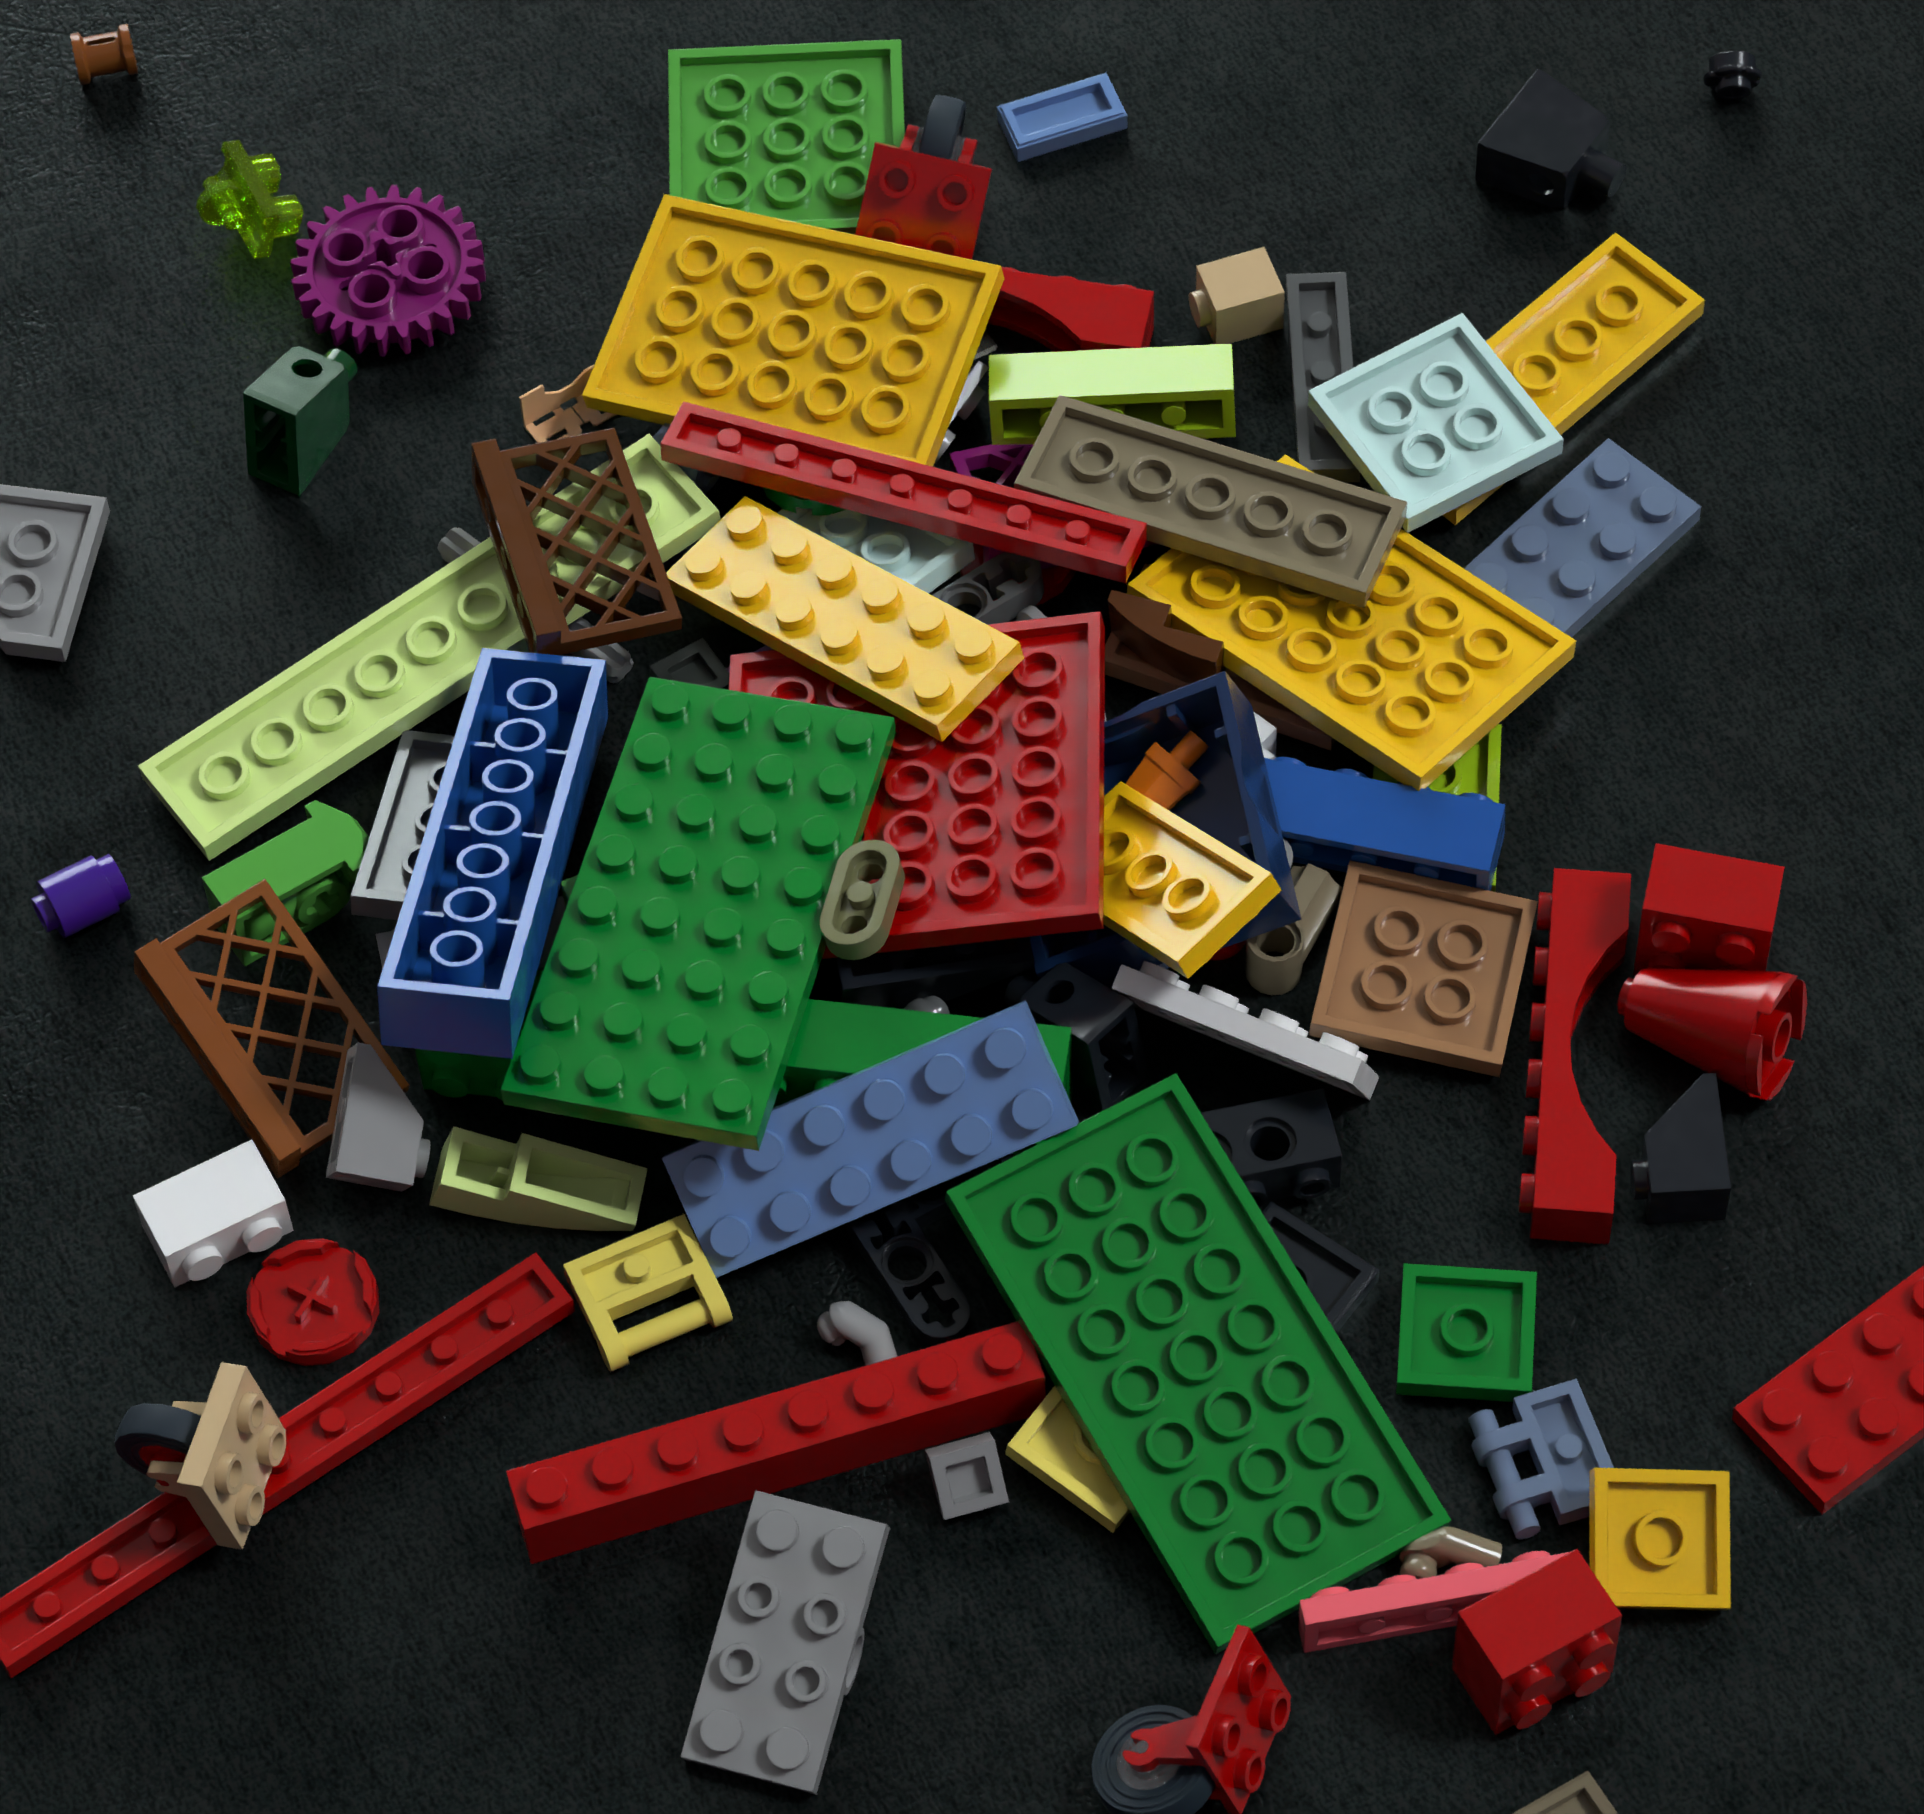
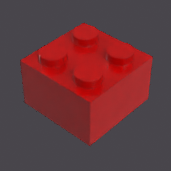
M1656 843L1642 908L1633 975H1637L1643 968L1766 971L1785 867Z
M1575 1549L1459 1611L1452 1669L1495 1735L1513 1725L1517 1729H1524L1543 1719L1550 1712L1552 1704L1572 1693L1576 1697L1589 1695L1608 1681L1611 1676L1610 1673L1613 1672L1622 1614L1578 1549Z

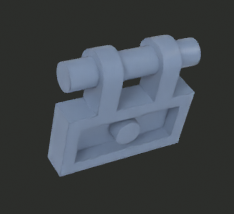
M1577 1378L1514 1397L1512 1411L1517 1423L1500 1428L1491 1409L1478 1411L1469 1417L1468 1421L1476 1438L1471 1444L1479 1465L1487 1467L1497 1490L1492 1498L1500 1518L1509 1520L1516 1539L1530 1538L1541 1530L1533 1510L1539 1505L1550 1502L1559 1525L1589 1517V1470L1593 1468H1614ZM1529 1450L1539 1475L1521 1480L1512 1456Z

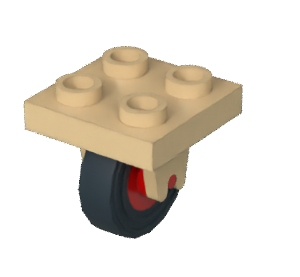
M221 1362L206 1403L174 1401L172 1406L151 1403L131 1406L120 1422L114 1444L117 1454L128 1465L144 1475L157 1480L155 1484L156 1489L186 1497L218 1546L243 1550L251 1526L257 1525L262 1517L265 1505L264 1490L272 1468L279 1465L283 1459L286 1449V1430L248 1368L242 1365Z

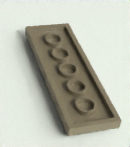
M1062 395L1058 396L1014 482L1015 489L1147 523L1148 541L1362 608L1366 606L1406 519L1407 512L1406 501Z

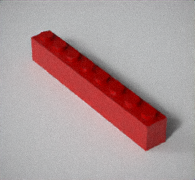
M1017 1321L507 1470L512 1501L530 1562L534 1564L753 1499L755 1490L768 1494L1029 1418L1046 1397L1045 1375L1034 1345Z

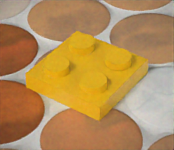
M1593 1468L1589 1470L1590 1568L1617 1608L1715 1611L1731 1609L1730 1471Z

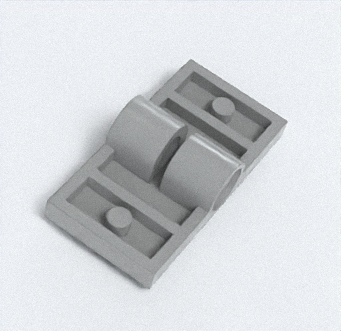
M755 1490L681 1753V1757L684 1760L817 1795L842 1700L852 1687L860 1663L864 1644L863 1624L890 1530L887 1524Z

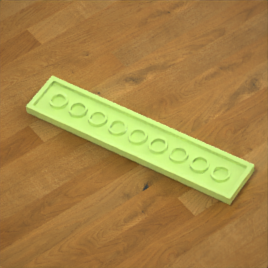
M647 434L623 450L662 563L702 538L721 520L719 510L677 464L661 460V447L650 434ZM609 460L592 470L591 473L600 477L610 464ZM614 479L612 483L617 484L616 479ZM572 483L554 496L579 507L590 490ZM602 496L591 510V513L617 524L627 510L624 505ZM542 508L532 523L534 527L557 537L569 520ZM631 525L629 530L634 532L633 527ZM580 526L569 543L596 554L607 537ZM491 537L138 765L144 781L209 861L402 735L403 731L410 730L469 691L482 648L520 652L529 651ZM619 543L607 560L634 572L643 560V555ZM541 547L544 555L547 550ZM558 556L550 567L549 572L551 575L574 585L585 567L562 556ZM597 573L585 591L607 600L620 592L624 585ZM558 596L559 601H560V603H561V601H562L564 598L561 597V596ZM575 604L565 618L567 625L591 610Z

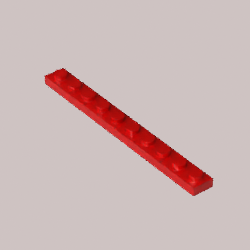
M535 1252L281 1416L279 1420L286 1430V1449L280 1464L273 1466L266 1484L263 1514L575 1312L572 1297L539 1255ZM167 1492L162 1493L0 1598V1664L10 1678L24 1671L217 1545L188 1499Z

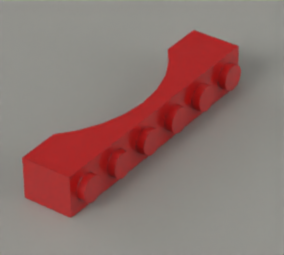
M1002 267L1005 279L987 324L1005 327L1032 338L1053 352L1148 348L1150 346L1154 329V291L1138 289L1127 284L1109 285L1082 281L1071 276L1054 277L1020 272L1014 268Z
M1554 868L1551 893L1539 892L1536 930L1548 931V947H1535L1533 985L1545 986L1544 1003L1532 1002L1529 1041L1542 1042L1541 1060H1528L1526 1098L1538 1099L1537 1116H1525L1522 1155L1535 1156L1534 1174H1521L1519 1213H1531L1530 1238L1596 1244H1609L1614 1213L1617 1155L1597 1132L1581 1102L1572 1071L1571 1038L1586 1004L1601 983L1624 962L1629 928L1630 873Z

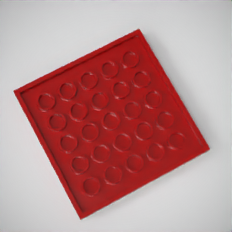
M1100 611L988 624L992 628L1019 641L1024 659L943 742L776 650L733 654L730 656L729 690L890 716L895 719L896 735L861 841L880 840L893 846L899 855L905 873L904 886L889 936L882 948L876 953L1103 929L1105 626ZM874 879V880L869 881L868 883H869V884H872V883L877 882V881L880 880V879ZM826 945L822 959L837 958Z

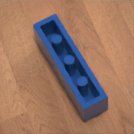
M1276 757L1273 760L1264 758L1282 837L1292 847L1293 862L1305 865L1309 863L1316 867L1347 873L1349 861L1351 860L1491 891L1505 835V804L1493 802L1490 798L1478 793L1454 795L1433 791L1429 787L1421 788L1418 791L1412 786L1403 785L1400 782L1392 783L1371 779L1362 772L1353 769L1329 771L1306 766L1303 762L1290 757Z

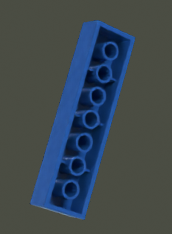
M489 648L481 649L378 982L381 1045L513 1059L559 895L561 881L564 877L608 720L606 660Z

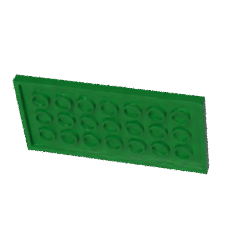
M649 677L517 1042L513 1059H511L500 1089L504 1105L759 1151L826 948V942L820 929V916L834 870L841 854L850 846L861 841L896 735L894 717Z
M1176 1073L1078 1123L1077 1126L1065 1130L946 1191L945 1202L1014 1318L1019 1322L1034 1345L1039 1360L1215 1655L1227 1649L1237 1625L1250 1627L1254 1634L1297 1611L1300 1600L1308 1599L1317 1591L1325 1588L1341 1587L1400 1555L1402 1549L1416 1539L1439 1528L1449 1527L1451 1523L1449 1515Z

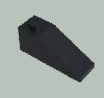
M1030 937L874 953L869 957L859 960H845L839 957L831 958V973L837 1002L904 1009L917 998L924 999L927 996H937L946 1002L1034 968L1035 960Z

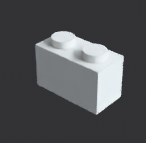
M253 1140L247 1141L133 1195L142 1227L174 1287L189 1280L199 1281L215 1274L223 1264L250 1251L261 1252L267 1250L279 1242L282 1236L294 1231L286 1200Z

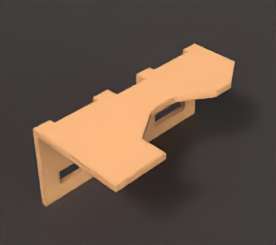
M594 365L584 369L571 384L559 391L545 392L544 386L541 384L519 397L523 426L537 443L546 442V439L564 429L567 434L560 438L582 434L580 426L584 425V423L586 424L590 421L592 425L598 426L617 415L608 412L601 414L599 410L586 407L582 394ZM572 398L577 400L578 403L573 405L572 408L569 407L563 410L560 406ZM550 412L555 414V416L537 426L533 423Z

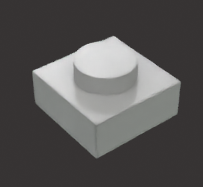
M990 1432L925 1450L939 1511L944 1520L1009 1502L995 1440Z

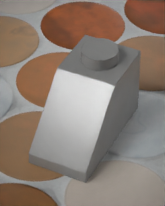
M358 1042L347 1050L326 1178L403 1192L413 1186L414 1177H424L430 1155V1140L421 1138L424 1120L369 1044Z

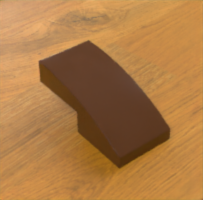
M1111 590L1108 597L1111 632L1137 656L1155 668L1189 684L1226 671L1225 666H1223V641L1171 628L1172 609L1169 604Z

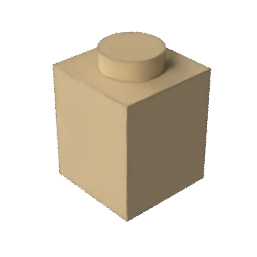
M1265 247L1196 266V291L1189 293L1190 309L1198 327H1207L1214 344H1230L1284 328L1285 292Z

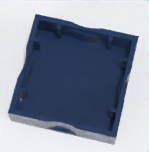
M1226 671L1141 702L1128 712L1105 721L1104 796L1120 781L1123 783L1127 782L1146 756L1145 752L1154 742H1157L1170 753L1191 730L1209 746L1188 770L1201 784L1191 795L1187 794L1169 811L1272 873L1281 888V891L1220 949L1302 920L1253 707ZM1104 924L1103 929L1030 937L1035 960V971L1040 979L1056 964L1068 963L1112 989L1121 964L1140 971L1143 961L1165 969L1170 968Z

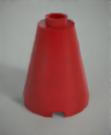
M1643 968L1637 973L1635 978L1629 977L1624 982L1619 994L1617 1009L1619 1015L1624 1016L1625 1027L1628 1031L1706 1073H1716L1718 1080L1752 1098L1772 1100L1782 1089L1795 1061L1783 1058L1787 1050L1790 1038L1802 1039L1807 1010V992L1804 981L1796 979L1798 976L1788 972Z

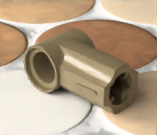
M1309 863L1302 867L1293 866L1291 869L1302 920L1246 940V979L1260 993L1271 996L1283 995L1297 986L1302 976L1305 959L1340 902L1342 886L1331 878L1328 871ZM1275 951L1283 953L1284 955L1273 957L1266 955L1265 953Z

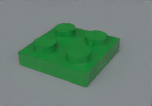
M1404 1263L1396 1394L1513 1402L1514 1397L1532 1392L1537 1272Z

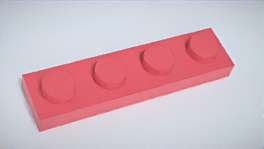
M1532 1551L1521 1554L1514 1558L1512 1562L1484 1567L1479 1563H1464L1450 1568L1443 1575L1420 1579L1412 1575H1397L1381 1581L1377 1586L1350 1591L1345 1587H1329L1319 1590L1310 1598L1300 1600L1298 1629L1303 1651L1307 1653L1457 1626L1459 1611L1569 1552L1550 1555L1546 1551Z

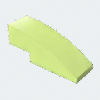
M453 1126L442 1147L429 1205L472 1216L516 1224L589 1231H633L637 1222L648 1168L524 1133L521 1134L518 1142L515 1144Z

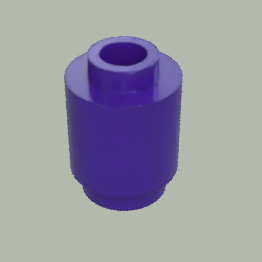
M109 854L98 859L90 855L37 881L36 885L39 895L31 898V903L41 925L47 933L57 929L63 938H67L120 912L119 905L130 900L131 895L121 871Z

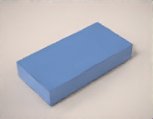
M1107 73L997 106V120L1017 162L1127 128V114Z

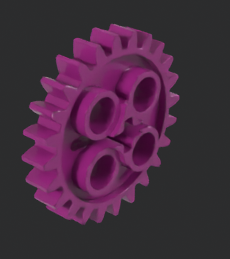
M391 185L386 198H378L375 190L372 187H368L366 190V201L358 203L353 197L346 194L343 196L345 210L339 212L334 208L325 206L323 208L325 225L312 221L306 224L309 239L296 240L298 257L291 259L295 299L299 300L303 318L313 319L315 332L319 335L331 330L333 345L337 347L351 337L353 338L355 353L361 354L371 342L377 343L380 357H385L390 343H399L400 348L405 354H410L411 340L418 337L427 346H434L432 331L439 329L446 334L452 335L455 333L452 316L469 319L471 317L469 301H480L482 298L479 283L486 281L482 242L477 240L474 223L463 222L462 210L459 206L445 211L444 199L440 194L426 204L423 203L422 191L419 187H416L407 199L400 198L397 185Z

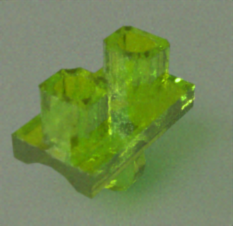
M240 140L223 142L221 151L225 156V163L215 176H210L204 180L203 187L205 190L200 194L196 202V209L207 224H224L229 230L237 228L253 258L270 256L275 237L298 233L303 217V208L295 194L271 197L270 193L278 191L281 180L280 167L272 153L248 156Z

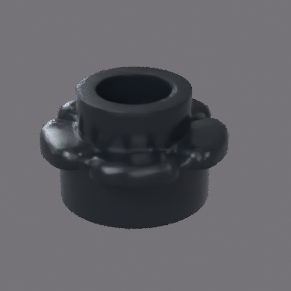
M1726 51L1715 54L1709 59V72L1704 75L1703 81L1706 86H1710L1713 91H1716L1717 97L1724 100H1738L1749 96L1751 89L1759 85L1762 72L1756 68V58L1753 54L1745 51Z

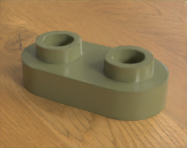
M880 840L858 842L847 848L837 861L820 916V929L830 952L841 959L859 960L869 957L882 948L889 936L904 886L905 873L897 851L887 842ZM880 879V880H878V881L875 882V883H872V884H869V883H868V882L871 881V880Z

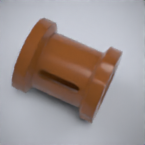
M128 24L119 25L117 31L82 37L79 32L70 34L81 85L90 84L91 77L122 71H126L129 75L138 74Z

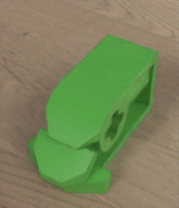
M314 800L304 806L307 816L306 821L202 877L210 912L263 879H266L301 931L306 933L338 914L350 900L353 883H355L369 836L357 820L349 814ZM259 902L238 915L234 935L271 942L275 921L262 902ZM228 922L217 928L219 932L226 933ZM281 931L279 944L285 945L289 941ZM232 948L244 966L266 955Z

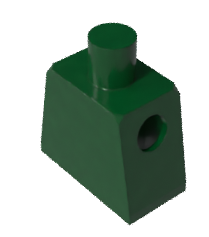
M301 346L292 347L243 392L247 470L249 475L297 496L303 493L347 431L350 422L348 383L357 374V365L349 354L340 349H330L323 356Z

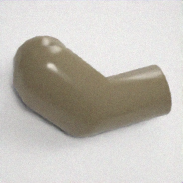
M1442 1527L1416 1539L1402 1549L1399 1558L1403 1564L1400 1567L1399 1573L1400 1575H1412L1420 1579L1437 1576V1569L1452 1563L1458 1565L1479 1563L1484 1567L1498 1565L1502 1555V1544L1455 1527Z

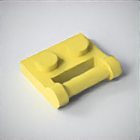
M685 1214L563 1264L565 1277L610 1372L629 1365L628 1357L710 1323L713 1328L733 1321L727 1299ZM692 1287H695L700 1297L698 1300L619 1333L612 1322L615 1319Z

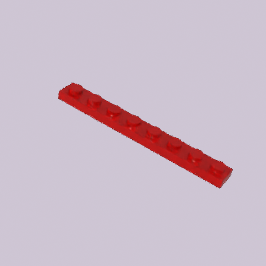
M684 401L660 443L662 461L1122 583L1127 582L1147 540V523Z

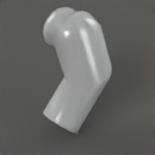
M851 1301L832 1303L829 1311L819 1316L817 1329L822 1339L835 1346H840L846 1340H849L860 1347L865 1365L897 1357L886 1323Z

